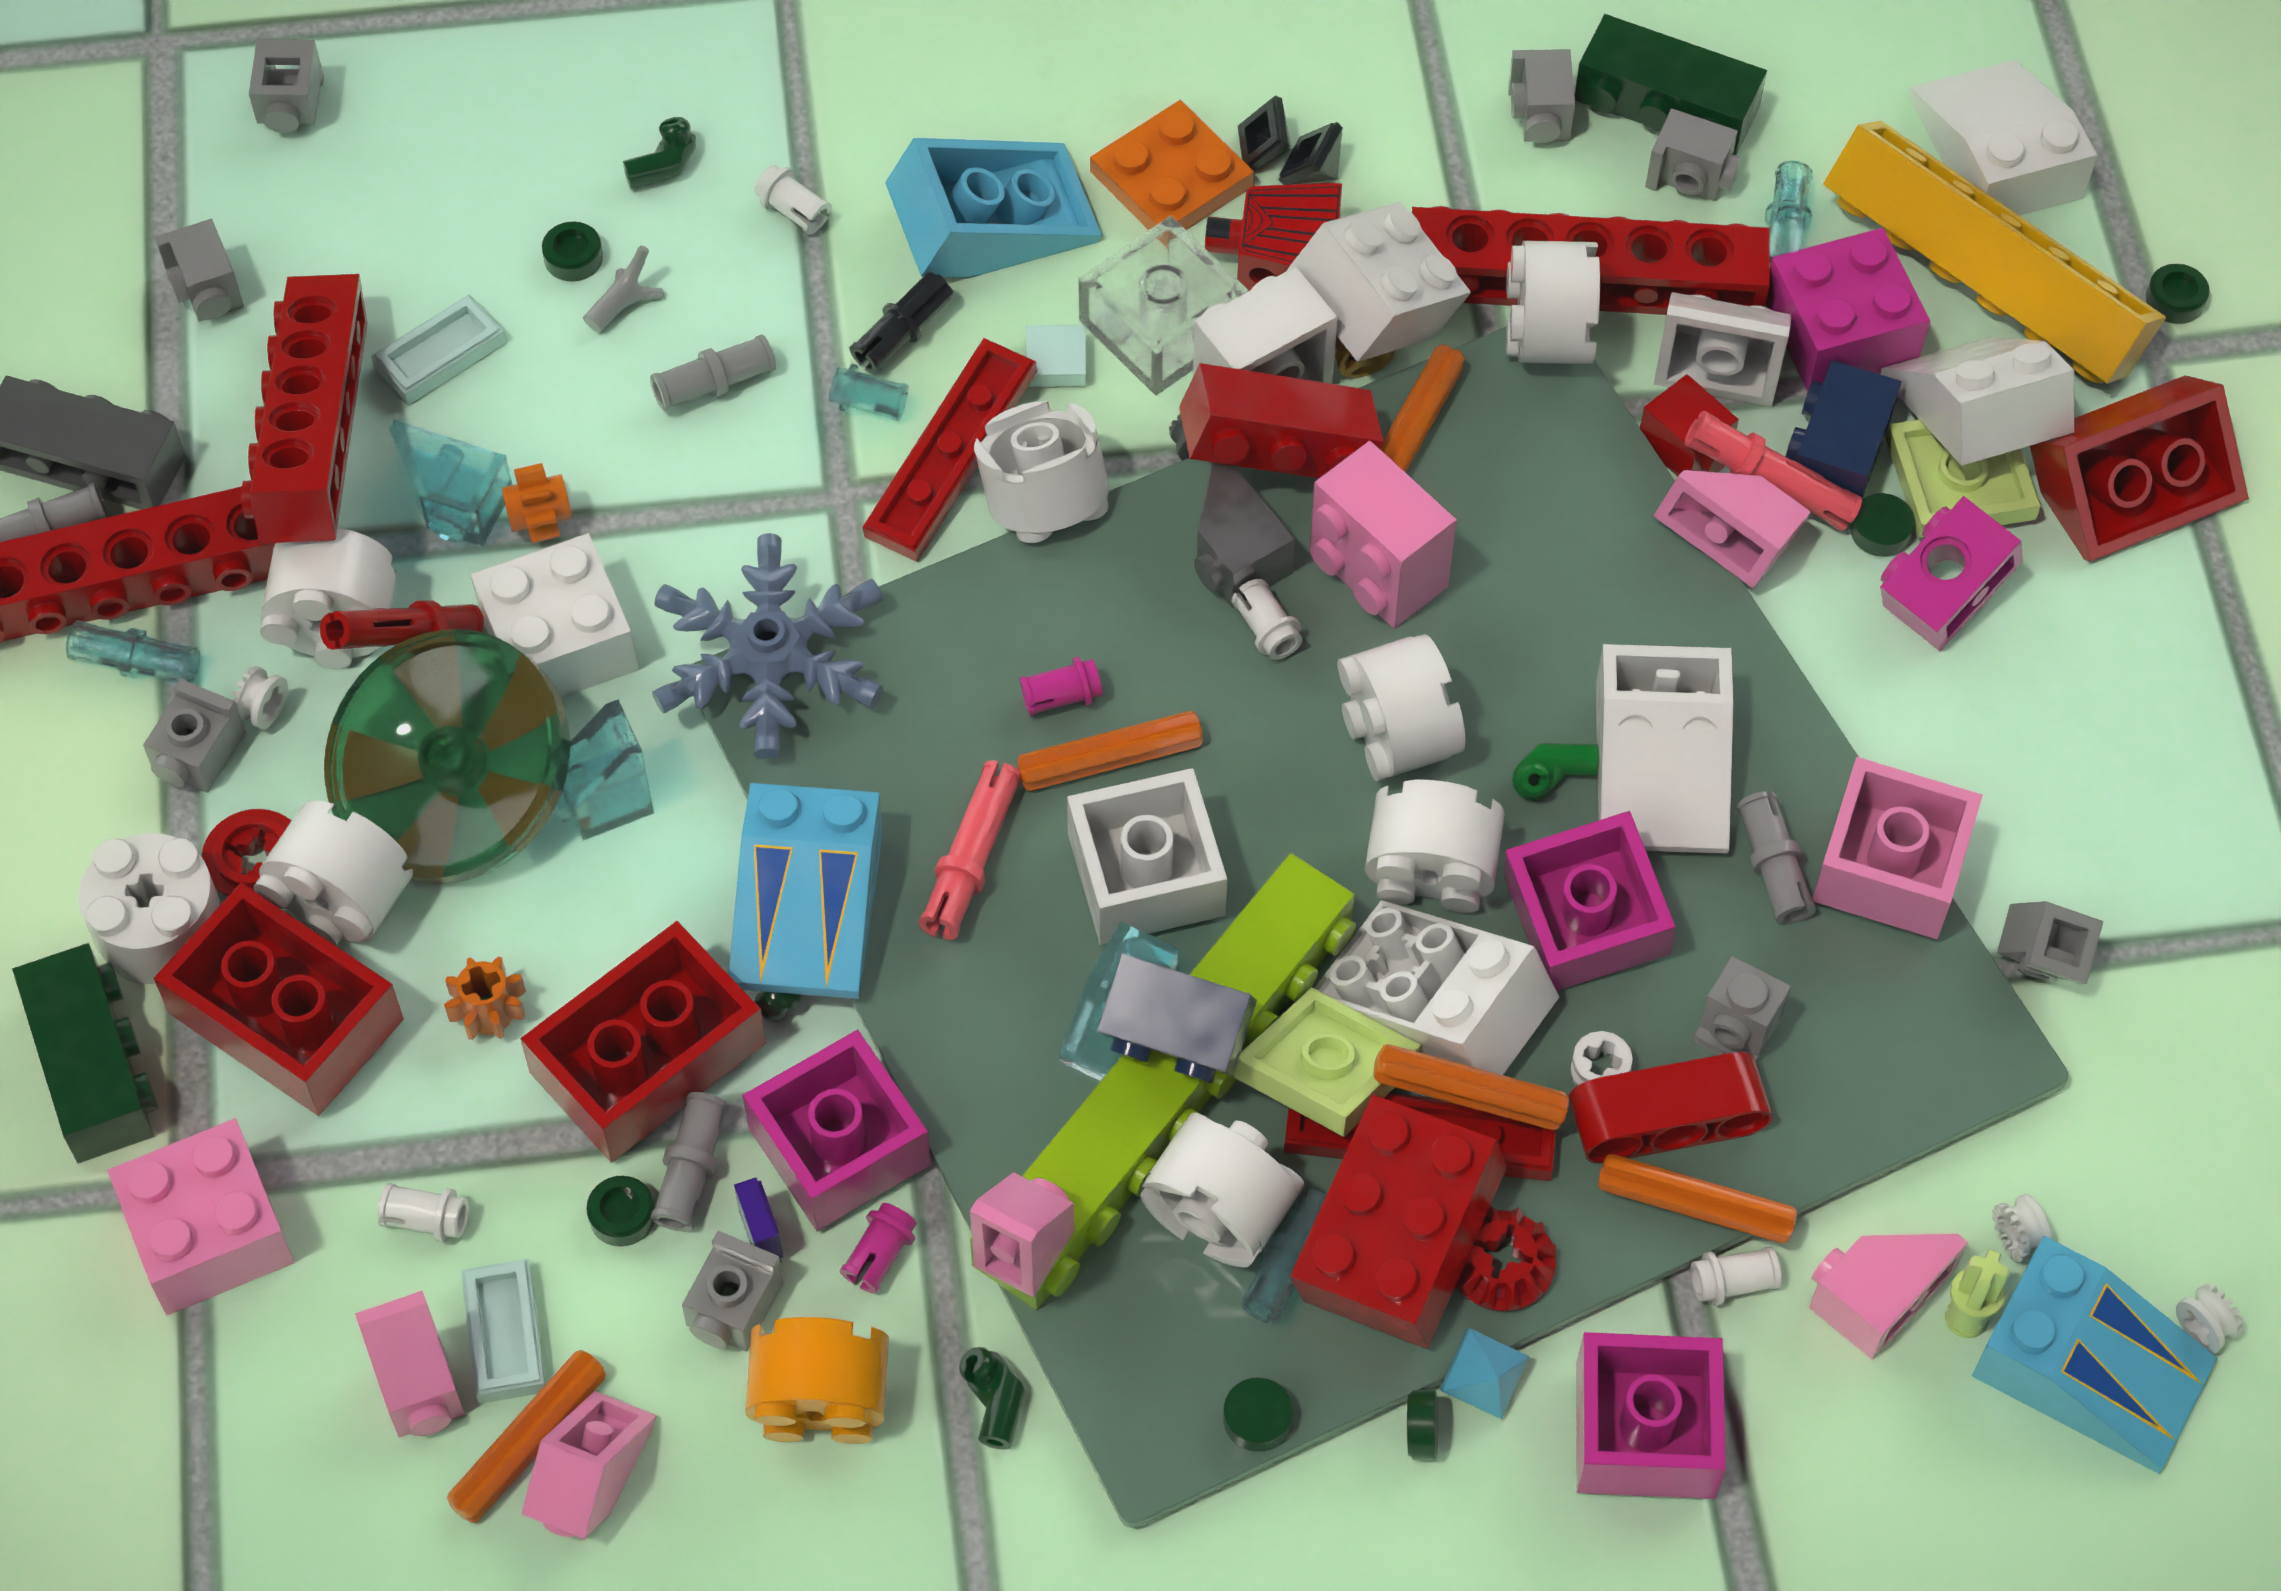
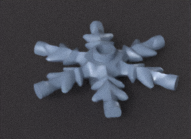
M772 533L762 534L757 538L758 568L750 565L741 567L744 577L756 590L742 592L746 599L757 606L756 612H750L746 619L733 618L731 604L728 600L719 610L711 594L703 587L698 589L696 600L680 590L664 584L657 592L654 601L655 607L683 617L673 625L675 630L685 632L706 630L701 637V641H710L724 636L730 643V649L723 658L711 654H700L706 665L682 664L674 666L672 669L673 673L682 679L652 691L658 708L665 714L694 696L696 708H702L708 703L718 684L727 694L733 675L739 673L749 675L752 680H755L756 686L742 697L741 702L754 703L742 717L739 727L741 729H748L756 726L754 755L758 759L778 758L780 755L779 725L788 728L796 726L794 717L781 702L794 700V697L779 685L792 672L804 674L806 688L809 692L818 681L823 693L834 705L840 703L841 692H844L859 703L874 708L883 693V685L854 675L863 668L864 664L862 661H831L836 650H827L812 655L807 649V641L813 634L827 638H836L831 627L861 626L864 620L854 614V612L883 601L882 593L873 579H869L844 596H841L839 584H834L828 589L818 608L809 598L804 616L790 618L781 610L780 606L790 600L795 594V590H783V588L794 576L797 566L795 564H788L780 567L782 539L780 536Z

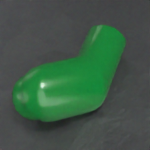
M1538 744L1515 768L1512 777L1514 789L1523 798L1536 800L1547 795L1565 775L1597 776L1599 761L1598 744Z

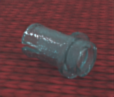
M851 364L848 369L838 366L831 383L829 401L839 404V411L846 412L848 407L899 422L907 402L909 384H901L858 372V365Z

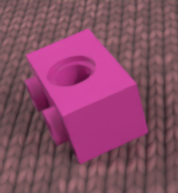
M1965 496L1951 510L1946 506L1938 510L1926 524L1922 532V536L1925 538L1909 555L1906 552L1899 553L1888 564L1881 575L1883 584L1880 586L1883 606L1938 651H1941L2023 562L2021 540ZM1942 561H1954L1964 568L1957 577L1948 580L1936 578L1930 573L1933 567Z

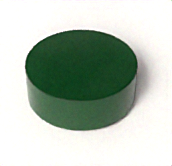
M570 221L558 224L550 229L543 238L542 253L546 269L551 275L560 280L570 282L584 280L596 273L602 264L603 251L600 237L594 228L585 223Z
M2168 264L2154 272L2145 297L2148 305L2166 316L2165 322L2185 324L2194 321L2202 314L2210 290L2206 278L2195 268L2185 264Z
M1886 493L1869 495L1862 499L1861 508L1850 525L1852 539L1859 548L1875 556L1895 555L1905 549L1910 542L1915 525L1914 514L1910 506L1897 496Z
M613 1176L600 1182L588 1197L586 1210L590 1227L596 1237L606 1244L619 1247L633 1245L644 1239L654 1226L653 1219L650 1217L655 1209L652 1194L643 1182L634 1177Z
M1256 1377L1239 1382L1229 1391L1224 1402L1223 1423L1226 1433L1235 1444L1250 1451H1266L1281 1444L1290 1432L1293 1406L1290 1396L1281 1385L1270 1379Z
M1412 1390L1411 1394H1408L1407 1449L1408 1456H1411L1412 1460H1437L1438 1397L1436 1390Z

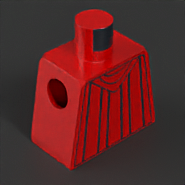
M1316 183L1252 186L1246 190L1242 220L1208 216L1204 252L1238 255L1237 286L1249 292L1262 279L1269 276L1277 277L1286 272L1320 226L1325 222L1340 218L1342 184Z

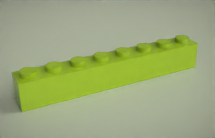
M1292 853L1286 857L1189 974L1251 994L1257 999L1241 1052L1279 1018L1277 1015L1290 999L1296 1002L1313 986L1318 975L1316 967L1328 953L1334 956L1338 955L1348 944L1356 929V923L1352 921L1355 894ZM1154 1051L1151 1053L1149 1063L1122 1055L1022 1176L1030 1181H1033L1035 1178H1042L1052 1182L1067 1194L1069 1201L1074 1203V1232L1036 1295L1032 1297L982 1270L976 1269L1036 1311L1050 1294L1055 1297L1061 1296L1071 1285L1079 1271L1080 1263L1077 1262L1092 1243L1099 1247L1111 1236L1121 1218L1119 1209L1132 1193L1140 1197L1141 1192L1145 1188L1141 1186L1146 1181L1147 1175L1191 1113H1199L1212 1095L1218 1099L1223 1097L1236 1080L1234 1074L1232 1077L1216 1072L1213 1083H1208L1175 1072L1174 1068L1177 1059ZM971 1237V1238H970L971 1258H972V1266L974 1267L973 1248H972V1237Z

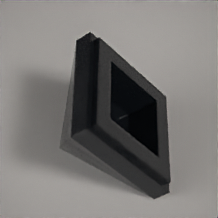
M1275 95L1237 126L1242 160L1254 172L1292 149L1283 100L1279 96Z
M1338 122L1330 123L1300 136L1283 166L1278 180L1283 185H1293L1337 179L1343 127Z

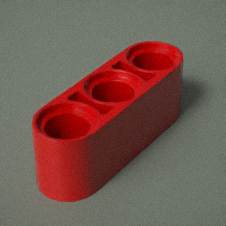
M1747 1052L1726 1053L1599 1077L1576 1086L1568 1095L1585 1158L1591 1163H1603L1606 1156L1610 1154L1631 1159L1741 1138L1763 1130L1773 1120L1755 1057Z

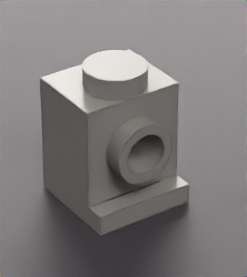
M256 40L249 97L257 124H265L269 129L279 133L294 132L298 129L299 124H315L320 86H323L324 74L315 40ZM275 65H299V69H276Z
M1570 49L1512 50L1508 96H1511L1512 118H1522L1524 142L1550 143L1553 141H1570L1575 109Z
M1671 108L1651 151L1645 188L1656 191L1659 184L1663 183L1675 187L1685 194L1698 195L1715 201L1721 188L1728 191L1731 190L1741 165L1742 157L1733 154L1738 130Z
M212 218L155 237L166 274L172 284L178 302L190 300L199 322L217 319L227 312L244 307L234 271Z
M179 679L173 688L175 692L173 700L144 742L143 747L151 764L152 772L162 781L180 788L188 784L208 793L245 736L246 731L235 701Z
M2047 901L2010 904L1997 954L2012 958L2015 962L2019 963L2017 970L2023 974L2050 981H2055L2058 976L2079 984H2087L2103 921Z
M1731 956L1707 996L1700 1025L1693 1035L1692 1042L1716 1055L1747 1052L1752 1054L1757 1062L1781 1022L1791 986Z
M717 1231L712 1240L713 1248L682 1303L686 1326L690 1327V1332L696 1338L710 1346L725 1348L727 1344H730L747 1352L750 1347L752 1328L758 1324L762 1325L784 1283L779 1256ZM723 1285L737 1291L731 1296L719 1295Z

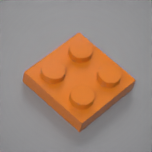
M1181 99L1090 157V172L1163 245L1254 186V171Z

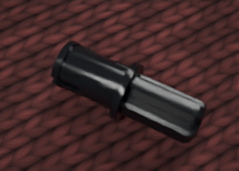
M927 273L896 304L887 303L882 309L884 316L857 342H854L849 347L854 360L861 366L868 359L870 363L865 367V370L872 375H877L882 367L908 341L916 343L921 337L920 329L952 299L953 290L947 284V281L939 274Z

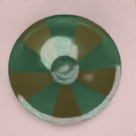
M447 629L428 632L407 639L380 655L357 677L346 692L335 713L328 733L324 758L327 798L329 803L334 804L331 809L334 816L347 821L352 812H355L372 821L388 833L408 856L402 868L404 871L413 870L411 880L435 884L455 883L487 874L512 860L535 839L549 820L559 801L567 778L570 761V731L566 711L554 684L540 666L526 654L500 638L473 630Z

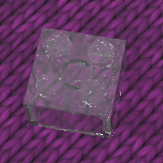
M1169 216L1078 278L1079 321L1157 396L1193 371L1194 321L1199 319L1210 307L1219 303L1227 304L1249 292V290L1172 216Z

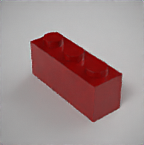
M1199 363L1179 406L1189 458L1193 460L1321 478L1369 440L1379 449L1384 442L1371 390Z

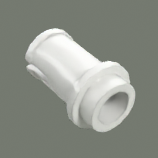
M776 165L770 166L762 173L755 185L754 193L760 197V204L765 209H772L774 207L803 228V231L808 235L816 233L827 221L828 217L820 213V211L826 214L831 213L832 205L794 179V172L788 167L780 169Z
M1254 579L1239 587L1247 600L1245 601L1240 593H1234L1231 601L1255 634V646L1259 653L1269 655L1273 660H1280L1295 652L1302 643L1300 622L1293 616H1287L1270 591L1267 582L1263 579Z
M388 1183L383 1188L378 1203L377 1216L380 1217L378 1224L382 1227L392 1226L434 1234L437 1242L444 1243L449 1237L460 1238L467 1223L469 1206L468 1200L458 1197L454 1189L447 1188L442 1194L399 1187L396 1184Z
M1772 1246L1764 1247L1762 1250L1716 1257L1711 1251L1705 1252L1701 1260L1691 1263L1690 1268L1692 1286L1698 1301L1710 1300L1714 1306L1722 1305L1725 1297L1764 1289H1779L1782 1283L1779 1259Z

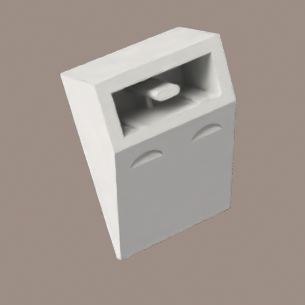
M1603 644L1596 679V726L1599 753L1598 820L1630 811L1646 851L1728 854L1733 734L1731 648Z
M1383 900L1379 902L1314 988L1421 1044L1420 1053L1500 1075L1506 1072L1559 999V995L1534 946Z

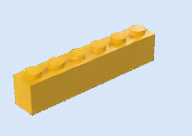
M1881 120L1857 125L1822 184L1838 195L1836 202L1841 208L1857 217L1866 218L1868 216L1883 226L1891 243L1905 250H1913L1914 248L1931 260L1929 267L1934 273L1953 283L1963 282L1978 293L1976 300L1980 305L1994 314L2000 316H2007L2008 314L2026 326L2023 332L2030 340L2046 341L2053 349L2056 347L2074 360L2071 365L2077 373L2092 382L2103 383L2104 381L2108 384L2128 377L2166 319V316Z

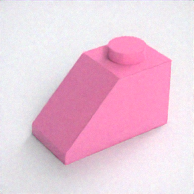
M1683 470L1653 516L1747 585L1754 588L1785 552L1811 511L1759 475Z
M1014 1172L979 1197L970 1210L974 1267L1034 1297L1074 1232V1203L1069 1201L1067 1194L1061 1188L1050 1181L1042 1178H1035L1033 1181H1030Z
M1959 1234L1861 1236L1846 1253L1842 1252L1839 1248L1833 1249L1817 1267L1811 1278L1817 1283V1287L1809 1308L1873 1360L1957 1269L1968 1242Z
M423 1290L355 1313L388 1413L399 1438L409 1434L427 1436L437 1433L446 1428L452 1419L465 1415Z
M594 1391L540 1441L521 1514L542 1522L545 1528L552 1533L566 1537L576 1536L585 1540L611 1514L654 1427L657 1415Z

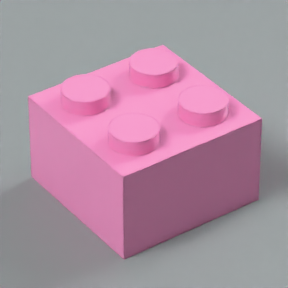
M1369 440L1314 482L1310 553L1315 563L1323 572L1330 576H1338L1353 590L1357 602L1366 612L1371 615H1380L1395 629L1448 588L1457 519Z
M1856 757L1812 901L1938 940L1953 898L1983 794Z
M236 1118L107 1170L150 1285L166 1316L294 1264Z

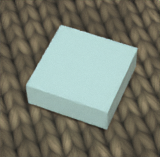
M1085 325L1026 326V357L1036 361L1038 371L1028 387L1086 386Z

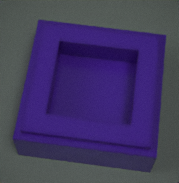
M757 1177L734 1184L739 1213L750 1244L779 1256L780 1263H782L781 1258L784 1256L780 1233L761 1180L758 1181Z

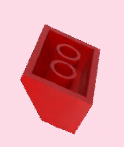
M2187 375L2074 418V433L2030 446L2040 493L2083 559L2090 562L2249 499L2224 385Z

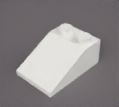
M2017 60L1909 87L1908 96L1942 162L2019 216L2084 198L2097 159V153L2074 110Z
M1990 336L1881 368V375L1902 381L1898 397L1961 466L2074 433V369L2046 341Z

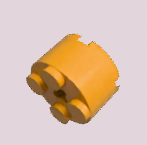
M821 1317L776 1319L774 1321V1333L765 1334L761 1324L754 1326L751 1330L746 1416L755 1422L763 1424V1437L772 1441L798 1442L804 1439L805 1430L832 1431L831 1439L836 1442L846 1444L871 1442L873 1440V1428L884 1422L889 1349L888 1335L880 1329L871 1327L870 1339L853 1335L852 1321Z

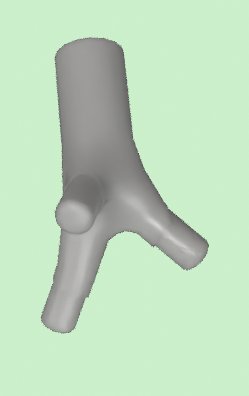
M639 246L628 267L616 270L612 286L583 316L585 323L595 332L601 333L629 305L643 299L663 298L664 292L662 288L642 287L638 284V278L649 253L647 247Z

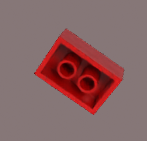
M240 883L153 978L166 1009L171 1016L317 1116L321 1115L404 1020L392 983L243 883Z
M675 921L520 1038L529 1073L611 1163L684 1108L687 1104V1095L690 1092L706 1091L766 1044L762 1014L759 1006L678 921Z
M1372 1094L1290 1275L1302 1300L1313 1306L1428 1349L1507 1169L1497 1139Z

